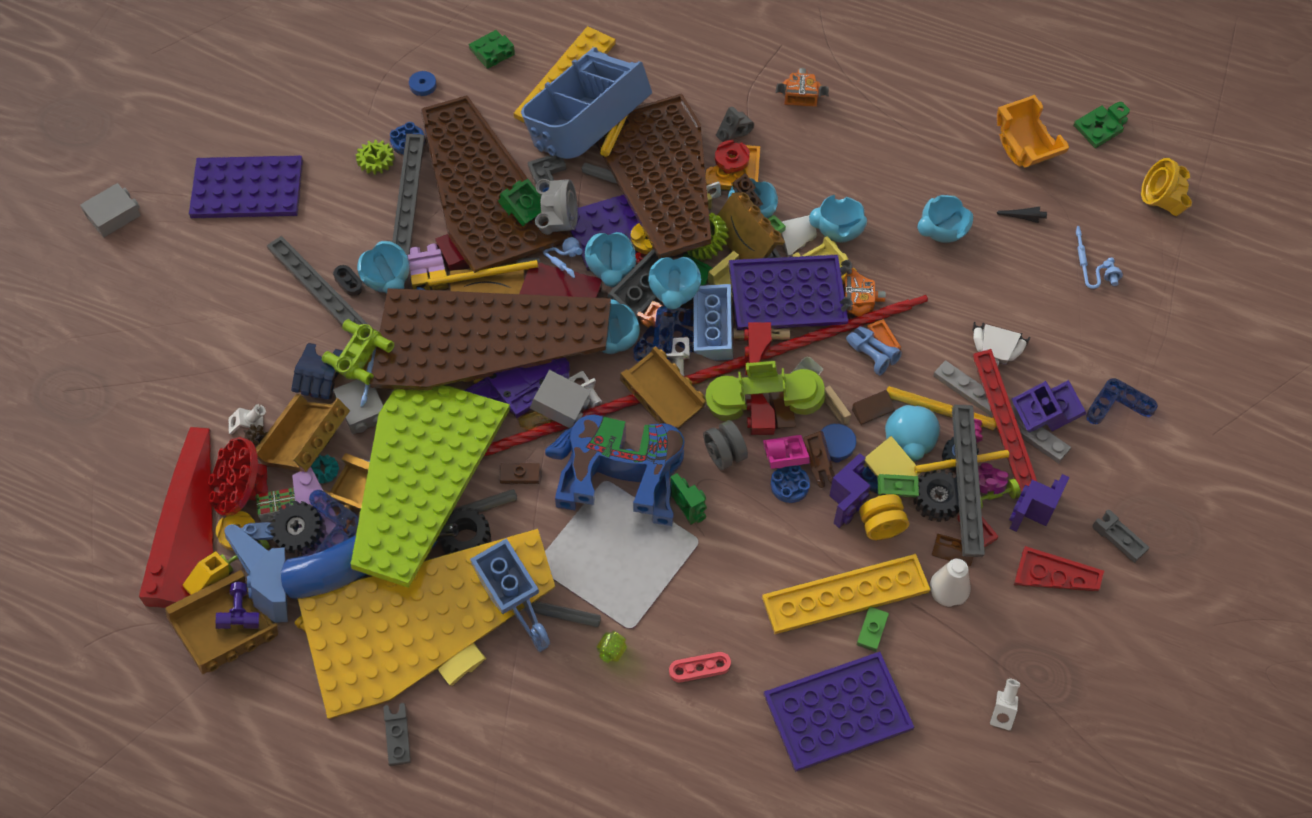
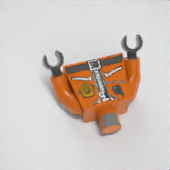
M800 68L797 73H791L790 78L786 79L783 83H777L775 93L785 95L784 105L817 107L818 95L819 97H829V87L822 86L819 81H816L815 75L807 74L805 68Z
M845 260L841 263V273L845 274L847 272L843 285L845 298L840 301V304H843L841 307L843 312L847 311V314L860 317L873 311L875 302H885L886 292L875 291L874 280L859 274L852 268L851 261Z

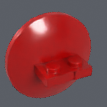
M241 437L231 439L224 448H220L218 451V459L213 474L208 479V484L211 485L209 502L212 503L215 511L220 515L233 516L245 506L248 500L256 501L255 496L257 494L268 492L267 465L258 463L256 448L249 439Z

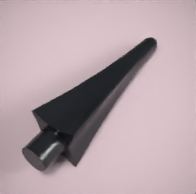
M1040 206L997 211L998 215L1020 218L1039 223V218L1047 219V212L1040 211Z

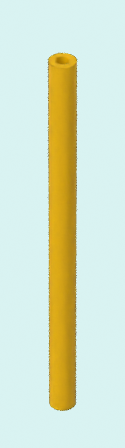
M534 260L483 269L476 273L472 271L428 279V285L430 287L537 268L538 262Z

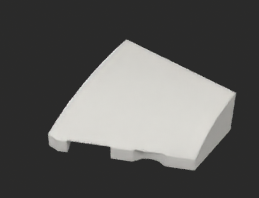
M809 215L782 221L786 226L785 231L781 233V237L785 240L783 247L787 257H792L797 249H802L807 242L817 237L816 228L809 222Z

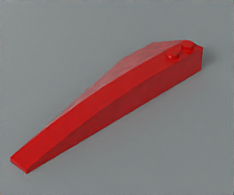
M190 427L178 458L161 511L139 593V598L147 607L166 608L190 596L184 589L183 583L198 562L214 553V536L212 531L213 505L209 502L211 485L208 484V479L211 475L209 428Z

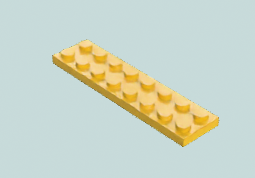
M587 26L513 113L514 118L524 122L521 114L524 105L541 92L547 82H553L572 66L574 59L578 61L593 47H596L599 52L607 54L615 45V39Z
M913 554L763 594L762 600L774 634H779L869 609V607L875 608L930 592V587L917 555Z

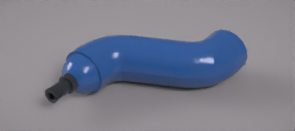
M457 524L444 525L432 548L439 540L445 537L457 536L459 528L453 529L458 527ZM356 535L321 552L287 559L281 570V582L285 593L293 599L308 598L339 589L368 575L351 568Z

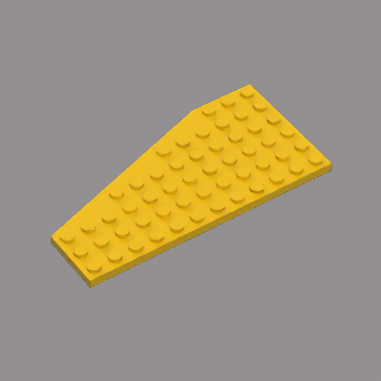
M538 529L507 537V540L539 589V593L529 599L531 603L555 588ZM504 539L424 561L409 588L371 576L354 581L328 593L308 598H298L328 719L393 700L407 688L441 667L454 655L480 640L515 615L512 610L504 614L499 611L485 591L470 561L471 558ZM523 603L516 606L518 611L525 608Z

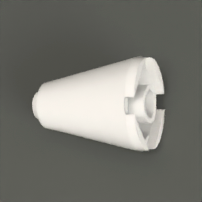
M951 560L932 576L929 585L935 601L943 606L952 607V605H961L968 599L971 590L967 564L963 560Z

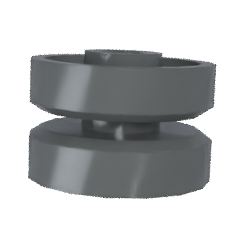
M728 420L720 424L718 429L713 427L703 432L707 451L718 469L724 470L732 466V461L739 463L748 458L745 441L732 421Z

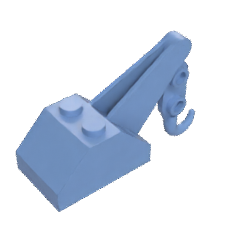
M271 522L248 523L242 528L234 524L226 526L224 530L225 538L249 575L247 576L249 599L253 598L254 607L275 623L288 622L287 594L281 582V570L286 562L285 549L272 548L268 551L255 541L273 539L274 536L270 532V530H273L270 526ZM297 523V525L294 526L293 529H294L295 531L298 530V528H299V523Z
M507 538L471 558V564L481 584L502 614L509 610L513 611L539 653L548 648V645H550L548 634L543 625L538 623L529 600L539 593V589ZM521 603H523L532 623L531 630L516 608Z

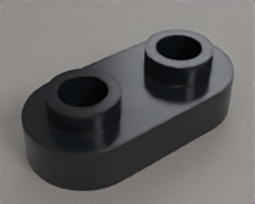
M339 265L334 269L335 281L348 295L356 296L362 292V281L349 266Z

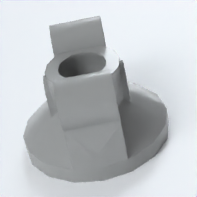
M570 179L556 181L539 180L536 184V190L541 196V213L535 219V224L539 230L547 235L556 231L575 230L578 206L573 182ZM549 221L546 226H542L544 222Z

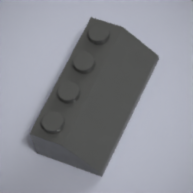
M654 249L609 292L607 297L631 308L636 317H638V312L642 313L657 298L653 294L648 281L651 267L659 260Z

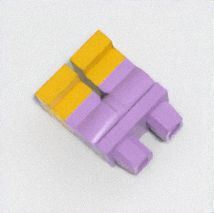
M436 244L428 245V251L420 252L419 247L410 248L408 259L413 289H417L418 285L426 284L423 289L430 290L427 274H430V279L447 276L441 250L438 249ZM448 283L432 286V290L449 288Z

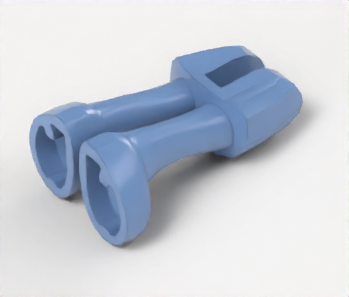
M859 326L854 332L846 336L848 343L857 352L862 351L875 361L874 372L879 376L884 374L889 363L891 365L896 364L902 355L898 348L887 346L875 339L874 332L867 328ZM871 346L877 348V349H878L879 351H881L882 353L878 352L877 350H875V349L872 348Z

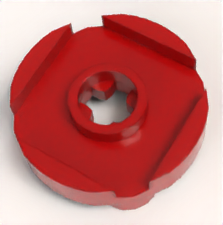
M734 140L724 141L717 147L715 163L726 174L741 171L749 165L750 151L744 143H734ZM730 154H731L732 156H735V155H736V157H735V158H730L729 155H730Z

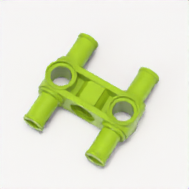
M347 319L344 321L342 329L353 334L352 338L340 357L326 351L322 356V361L333 366L336 372L342 374L347 379H358L369 385L370 378H373L374 375L363 370L364 365L376 347L389 353L394 348V342L382 337L379 331L373 329L368 324L358 325Z

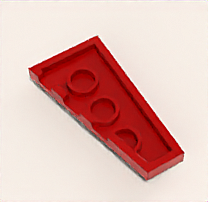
M1024 546L1013 585L1098 592L1104 570Z

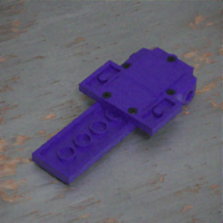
M564 357L543 365L494 373L493 376L485 377L464 391L510 404V411L518 418L531 410L532 401L548 371L551 370L569 379L570 365Z

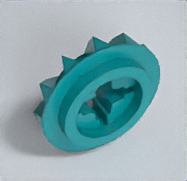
M319 454L311 465L319 483L332 481L339 472L338 462L328 454L326 456ZM322 463L326 467L325 474L320 469Z

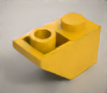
M215 551L198 562L183 583L184 589L192 595L228 577V563Z

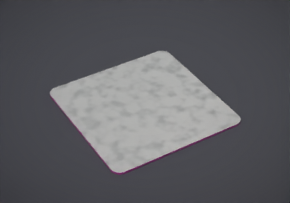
M604 481L595 490L594 505L584 503L547 548L545 554L553 580L623 627L632 629L639 623L696 549L698 539L674 522L673 526L653 523L652 515L633 512L635 497L612 482Z

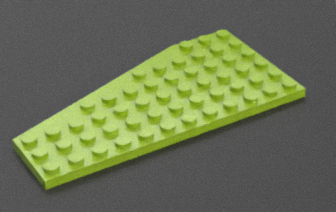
M447 385L433 387V390L428 391L393 390L378 415L351 560V568L353 570L408 588L410 587L510 411V404Z

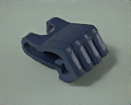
M308 343L295 366L291 391L295 393L301 392L302 395L313 398L331 399L334 393V379L339 373L335 371L333 366L324 363L322 357L317 355L316 344ZM335 349L332 354L340 357L343 350Z

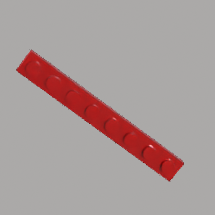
M992 349L974 353L973 359L1003 448L1009 451L1007 459L1013 477L1018 482L1022 493L1025 485L1029 486L1032 480L1037 481Z

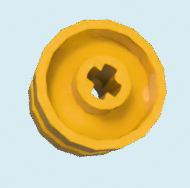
M898 495L878 496L870 499L860 507L859 514L861 520L865 523L864 528L869 539H888L899 535L909 527L910 523L907 514L903 511L904 506Z

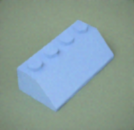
M731 284L700 286L694 296V353L714 361L733 359V298Z

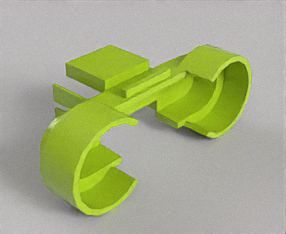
M767 361L746 363L748 377L742 378L741 372H738L739 378L734 376L716 378L709 384L705 395L709 411L714 417L722 421H732L741 417L744 414L743 410H747L745 395L784 391L785 406H790V410L796 414L808 415L821 408L825 401L826 393L822 378L814 371L800 369L793 371L791 374H785L784 368H782V374H778L776 362Z

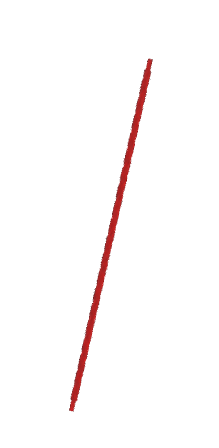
M923 295L911 300L907 299L879 310L863 314L860 317L849 319L847 324L831 325L827 328L778 343L768 349L762 360L781 355L789 350L807 346L815 341L833 337L841 332L856 329L867 323L882 320L893 314L908 311L914 306L928 302V297ZM741 356L683 377H688L694 385L708 378H714L729 373L734 369L743 368L748 363V358ZM631 394L610 403L587 409L581 413H583L582 417L587 415L604 416L622 410L625 407L639 404L640 402ZM554 421L532 428L526 432L517 433L497 442H492L484 456L507 450L513 446L530 442L541 436L550 435L568 427Z

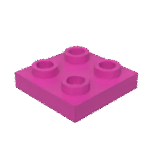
M801 435L763 440V447L771 469L810 463Z

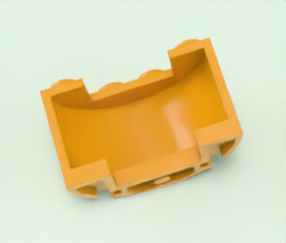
M1036 95L998 107L997 126H1001L1000 131L1002 132L999 134L1001 143L1009 158L1017 166H1023L1024 168L1063 155L1069 150V145L1061 134L1054 140L1048 133L1046 126L1039 119L1043 105Z

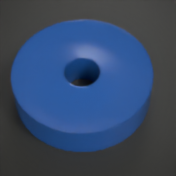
M428 71L416 72L409 79L411 92L418 96L430 95L437 87L435 76Z

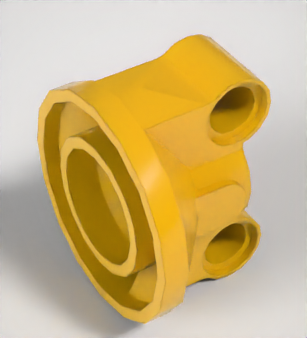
M1163 158L1150 168L1145 176L1141 188L1142 200L1150 206H1159L1174 216L1180 215L1192 205V201L1187 195L1189 188L1187 180L1190 178L1189 171L1184 166H1178V163L1173 159Z

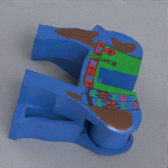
M587 415L580 418L572 428L563 432L554 443L546 448L545 455L558 460H563L571 452V457L560 475L555 496L557 508L575 511L576 502L594 505L595 490L591 481L592 477L599 472L620 480L641 482L633 502V512L652 515V520L655 524L673 526L674 513L670 507L671 489L669 479L683 462L685 443L683 435L676 427L665 423L645 425L639 452H636L632 449L624 450L626 442L625 421L598 415Z

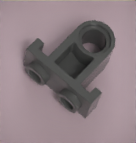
M729 107L716 136L722 142L732 140V138L749 134L755 124L742 111L738 112L734 107Z

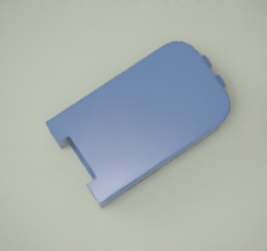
M593 47L578 61L574 59L572 66L553 82H547L545 88L524 105L521 114L533 144L539 151H545L552 156L570 159L586 152L652 94V90L642 62L629 63L599 52L596 47Z

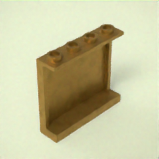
M296 394L256 447L258 460L262 464L271 467L307 472L350 410L339 398H336L333 404L308 402L301 394Z
M241 570L165 608L168 621L202 675L217 670L224 663L236 660L241 654L255 650L258 645L270 642L278 635L277 623L273 624L270 618L254 607L253 598L249 599L248 588L247 594L242 599V608L246 612H259V628H244V625H231V629H216V613H229V610L234 608V597L230 595V585L234 582L246 584L245 575Z

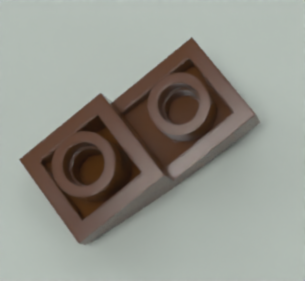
M746 173L732 182L735 193H746L757 207L763 204L754 191L756 187Z
M784 391L769 393L770 405L775 410V429L796 427L794 412L790 410V406H785Z

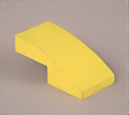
M473 643L447 660L438 668V671L447 683L453 686L467 672L474 671L486 657Z

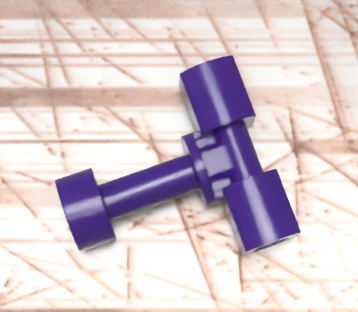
M234 582L230 585V595L234 597V608L230 609L229 613H216V629H231V625H244V628H259V612H246L242 608V599L247 594V584Z

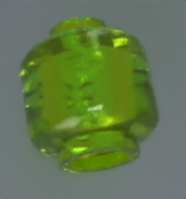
M615 631L611 633L606 632L596 646L597 651L600 653L598 657L606 663H609L610 660L618 662L627 649L626 639Z

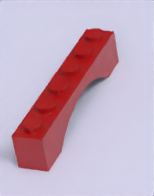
M748 322V328L744 329V341H748V347H745L744 354L745 358H748V363L761 362L764 354L770 348L772 340L771 322ZM763 393L749 394L750 399H746L747 411H750V417H747V428H751V435H774L775 410L767 402Z

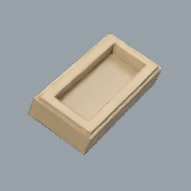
M826 387L825 403L840 424L848 425L851 417L850 412L832 387Z

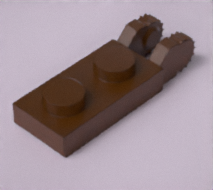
M823 431L803 437L812 473L815 475L819 488L825 487L824 477L821 473L826 471L828 481L832 484L835 473L832 470L833 466Z

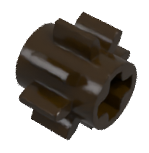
M250 424V428L244 430V438L252 441L257 447L267 432L262 431L263 426L258 425L256 428L255 425Z

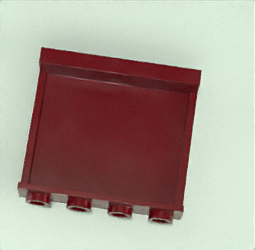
M538 263L537 268L528 269L519 294L597 298L598 293L601 292L602 279L574 272L575 278H573L565 270L561 271L558 267Z

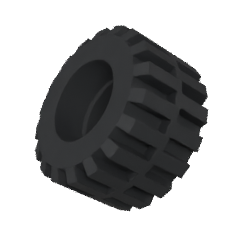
M458 508V512L453 510L445 525L456 523L458 527L453 529L459 528V532L466 529L476 532V535L471 540L465 542L456 540L454 536L445 537L440 540L445 554L490 543L491 532L488 520L485 519L483 514L479 515V511L476 509L473 512L471 508H466V510Z

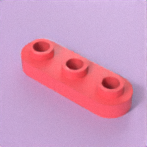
M716 652L675 660L669 667V676L673 681L681 683L722 675L729 671L731 659L724 652ZM721 662L724 666L718 667L716 664ZM698 666L703 667V670L698 671L696 668ZM681 670L683 674L677 675L676 671Z

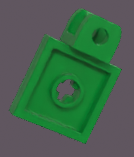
M1123 102L1113 104L1108 107V110L1101 105L1076 120L1074 127L1094 148H1097L1123 132V125L1128 121L1127 115L1130 109ZM1097 124H1099V125H1102V128H1101V129H1100L1099 127L1095 128V126H1096Z

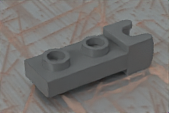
M1106 510L1102 517L1104 521L1098 518L1093 524V529L1102 537L1105 536L1134 563L1150 548L1119 521V517L1111 510Z
M400 703L397 714H392L389 706L385 705L384 720L389 766L411 763L406 704Z

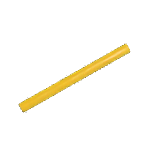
M1003 450L977 455V462L1008 458L1009 451ZM956 459L914 466V471L917 474L956 467Z

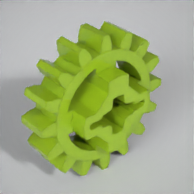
M374 140V143L368 141V145L362 144V149H357V164L362 171L366 169L367 174L373 171L374 175H376L377 171L382 174L383 169L389 170L388 165L393 166V160H395L393 148H390L389 143L384 144L383 140L380 143L377 140Z

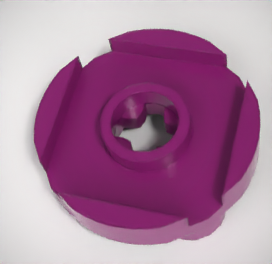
M986 462L978 466L981 493L987 494L988 491H994V494H1000L1006 490L1009 477L1007 472L994 468L990 463Z

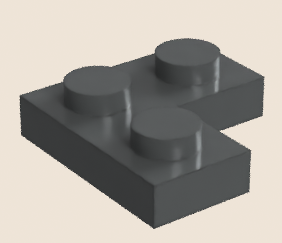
M555 155L527 162L535 184L541 179L554 181L552 174L567 170L564 159Z

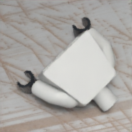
M976 322L973 323V339L977 351L981 352L992 349L997 366L999 363L1007 364L1008 361H1014L1023 353L1031 338L1024 339L1022 338L1023 333L1020 334L985 325V323H982V326H977Z

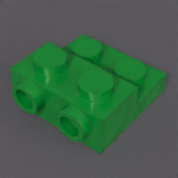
M497 30L468 44L469 49L486 69L515 55L514 44Z
M529 179L523 182L519 180L512 186L513 189L510 191L508 188L500 194L501 198L498 200L507 214L513 213L522 226H525L541 213V196Z
M678 473L672 475L670 481L671 497L690 525L695 522H702L707 517L705 514L707 506L705 505L706 496L704 492L698 490L695 485L689 487L687 481L684 478L681 479Z

